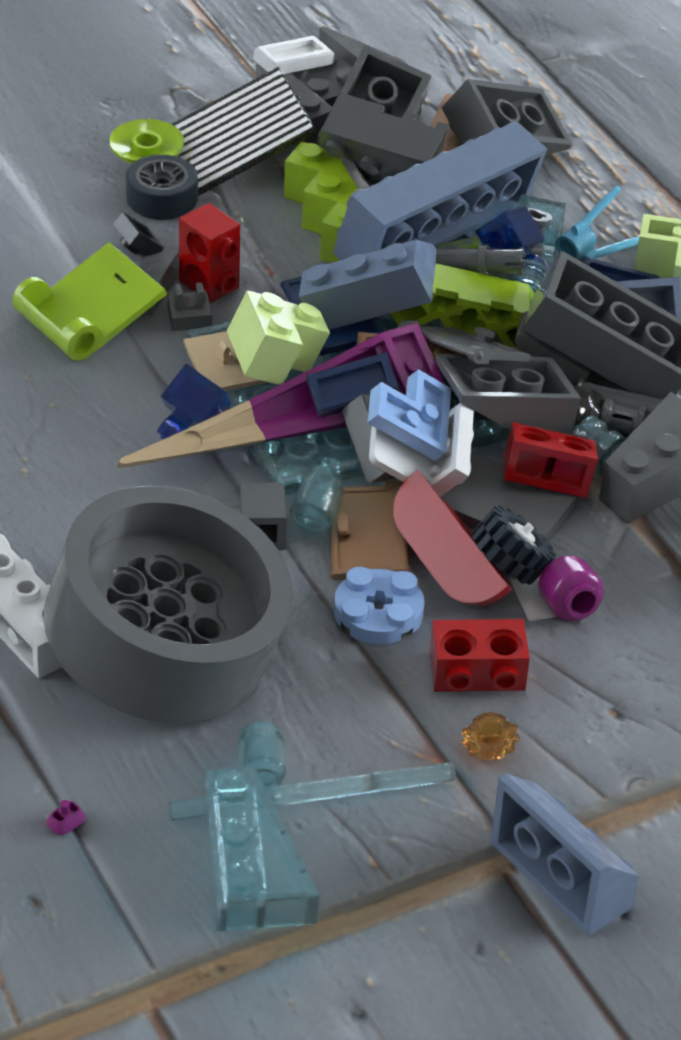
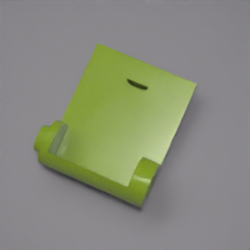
M108 242L51 288L39 277H31L21 282L14 292L12 302L14 308L67 356L72 360L80 361L91 356L165 297L167 292L165 288Z

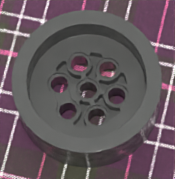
M164 486L132 487L112 492L97 499L87 506L72 524L46 596L43 616L44 628L48 643L60 665L78 685L95 698L119 711L139 718L164 723H194L210 720L234 710L243 704L256 690L289 619L293 602V587L286 563L276 546L259 527L238 511L213 498L185 489Z

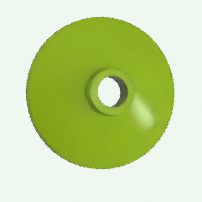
M137 119L116 127L110 135L109 145L111 151L118 158L133 164L137 160L151 155H171L177 157L183 150L184 137L177 127L168 122L156 119Z

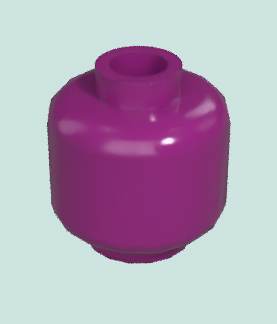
M565 555L554 559L540 574L538 582L539 594L555 615L563 620L579 621L587 618L596 611L602 602L604 595L602 580L585 560L575 555Z

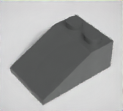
M467 79L441 107L449 121L450 129L456 134L461 145L470 139L475 140L488 134L496 127L501 128L517 121L547 148L545 155L569 150L573 146L542 88Z
M462 354L436 355L435 362L459 401L467 407L509 430L511 429L512 422L572 435L581 397L553 357L530 356L528 362L489 360L487 365L471 362L468 356Z

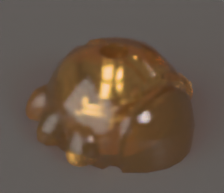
M482 713L473 719V723L462 729V734L465 737L462 739V744L468 749V753L472 757H477L484 761L500 760L514 752L515 745L520 739L519 735L516 734L518 725L511 724L510 721L506 720L505 716L499 713Z

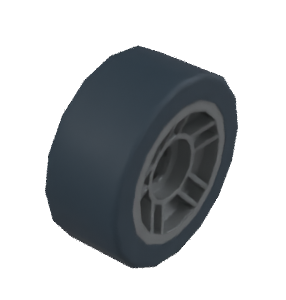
M151 155L141 158L130 165L126 173L127 203L134 212L146 218L165 220L181 217L193 210L198 201L197 170L190 162L176 156Z

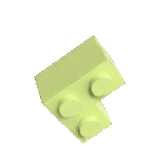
M643 214L635 270L660 276L659 278L680 277L681 284V219Z
M248 290L227 329L244 375L276 385L284 383L291 369L302 372L312 369L330 334L321 312L316 307L307 303L297 305L286 302L269 292L258 294Z

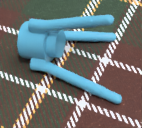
M615 186L579 222L557 238L556 248L559 254L563 251L577 260L582 259L584 261L585 257L596 259L638 245L639 236L594 249L596 235L588 226L620 193L621 188L619 186Z

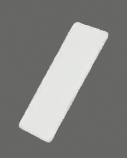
M540 576L532 585L521 584L517 578L513 580L509 577L529 621L557 617L539 594L538 582Z

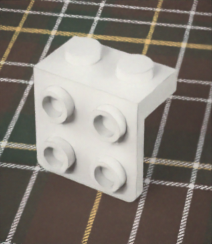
M461 402L450 410L446 454L437 461L428 458L373 426L371 429L369 460L374 466L403 482L418 469L441 497L456 485L462 484L470 474L471 442L474 436L472 429L474 410Z

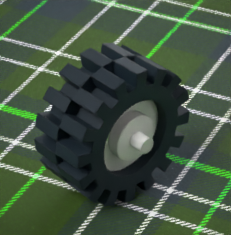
M495 505L472 531L473 541L478 543L476 546L480 551L486 553L485 557L490 562L493 561L500 571L503 572L505 570L508 577L513 580L517 578L521 584L532 585L544 568L556 556L555 552L552 551L553 547L551 544L545 542L546 538L543 534H538L535 531L536 527L526 523L524 517L520 514L516 516L512 509H506L503 505Z

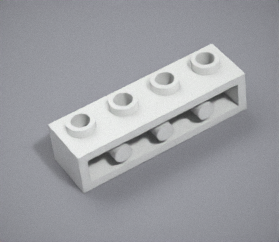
M0 534V638L39 679L62 667L53 654L44 628V605L50 584L46 585L35 574L30 562L27 559H21L11 549L5 536Z

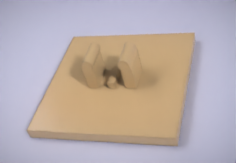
M227 331L183 339V345L207 395L269 383L244 375Z

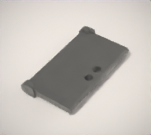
M403 320L398 328L417 323L418 321ZM419 325L426 341L466 355L471 362L488 365L489 360L528 362L530 360L529 354L494 342L496 332L482 327H476V335L455 327Z

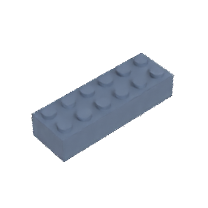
M514 121L501 128L496 127L488 134L475 140L470 139L463 145L448 152L443 151L435 158L424 163L414 164L408 170L393 177L388 176L371 187L359 189L347 201V210L343 223L337 232L338 238L333 254L340 260H344L355 254H365L386 248L394 243L401 244L412 240H420L439 247L525 206L547 148L517 121Z

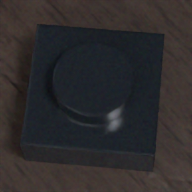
M124 212L114 221L113 225L123 236L120 242L133 254L138 255L140 252H143L146 255H152L164 249L163 245L147 226Z

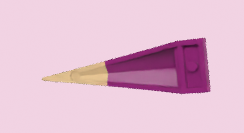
M417 322L379 333L342 354L244 403L122 457L117 467H130L345 428L347 424L343 411L318 418L306 383V375L381 353H387L400 389L399 392L405 396L407 379L418 369L443 384L445 382Z

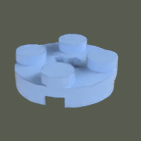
M354 567L347 572L346 579L340 583L336 590L334 617L339 626L341 627L342 622L344 626L350 629V636L358 641L377 645L393 644L401 641V634L410 631L412 628L413 634L419 629L423 620L424 596L417 586L416 576L411 572ZM375 603L385 604L383 609L374 608Z

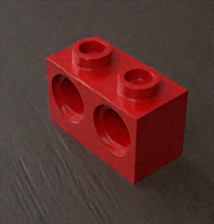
M210 203L179 217V282L193 292L196 291V283H202L204 291L207 290L209 303L239 288L241 224Z
M512 422L502 458L503 478L507 481L587 498L598 462L595 440Z
M524 619L433 620L430 660L434 692L526 691L530 657Z

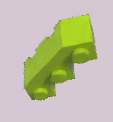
M301 141L285 160L284 198L303 204L302 229L321 234L320 260L329 263L337 262L340 259L333 254L338 238L337 232L343 223L348 199L359 189L340 159L329 155L324 148L317 144Z
M435 263L432 302L390 313L398 326L403 320L418 321L419 325H423L440 318L445 327H455L476 335V327H482L491 331L495 330L505 346L517 347L515 338L520 320L525 311L529 312L535 293L530 285Z

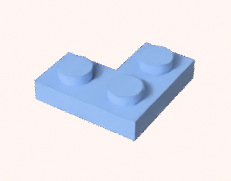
M419 369L407 379L406 396L380 382L370 392L367 423L428 458L437 461L446 454L451 388Z

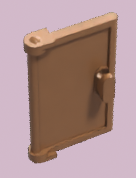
M385 481L384 486L336 487L330 489L331 578L333 580H345L347 572L354 567L411 572V568L408 565L407 541L396 527L393 517L394 500L403 481Z

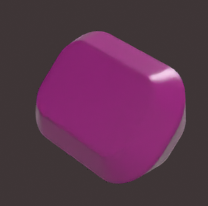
M63 800L60 802V807L48 816L46 825L54 833L65 835L84 823L86 816L75 802Z

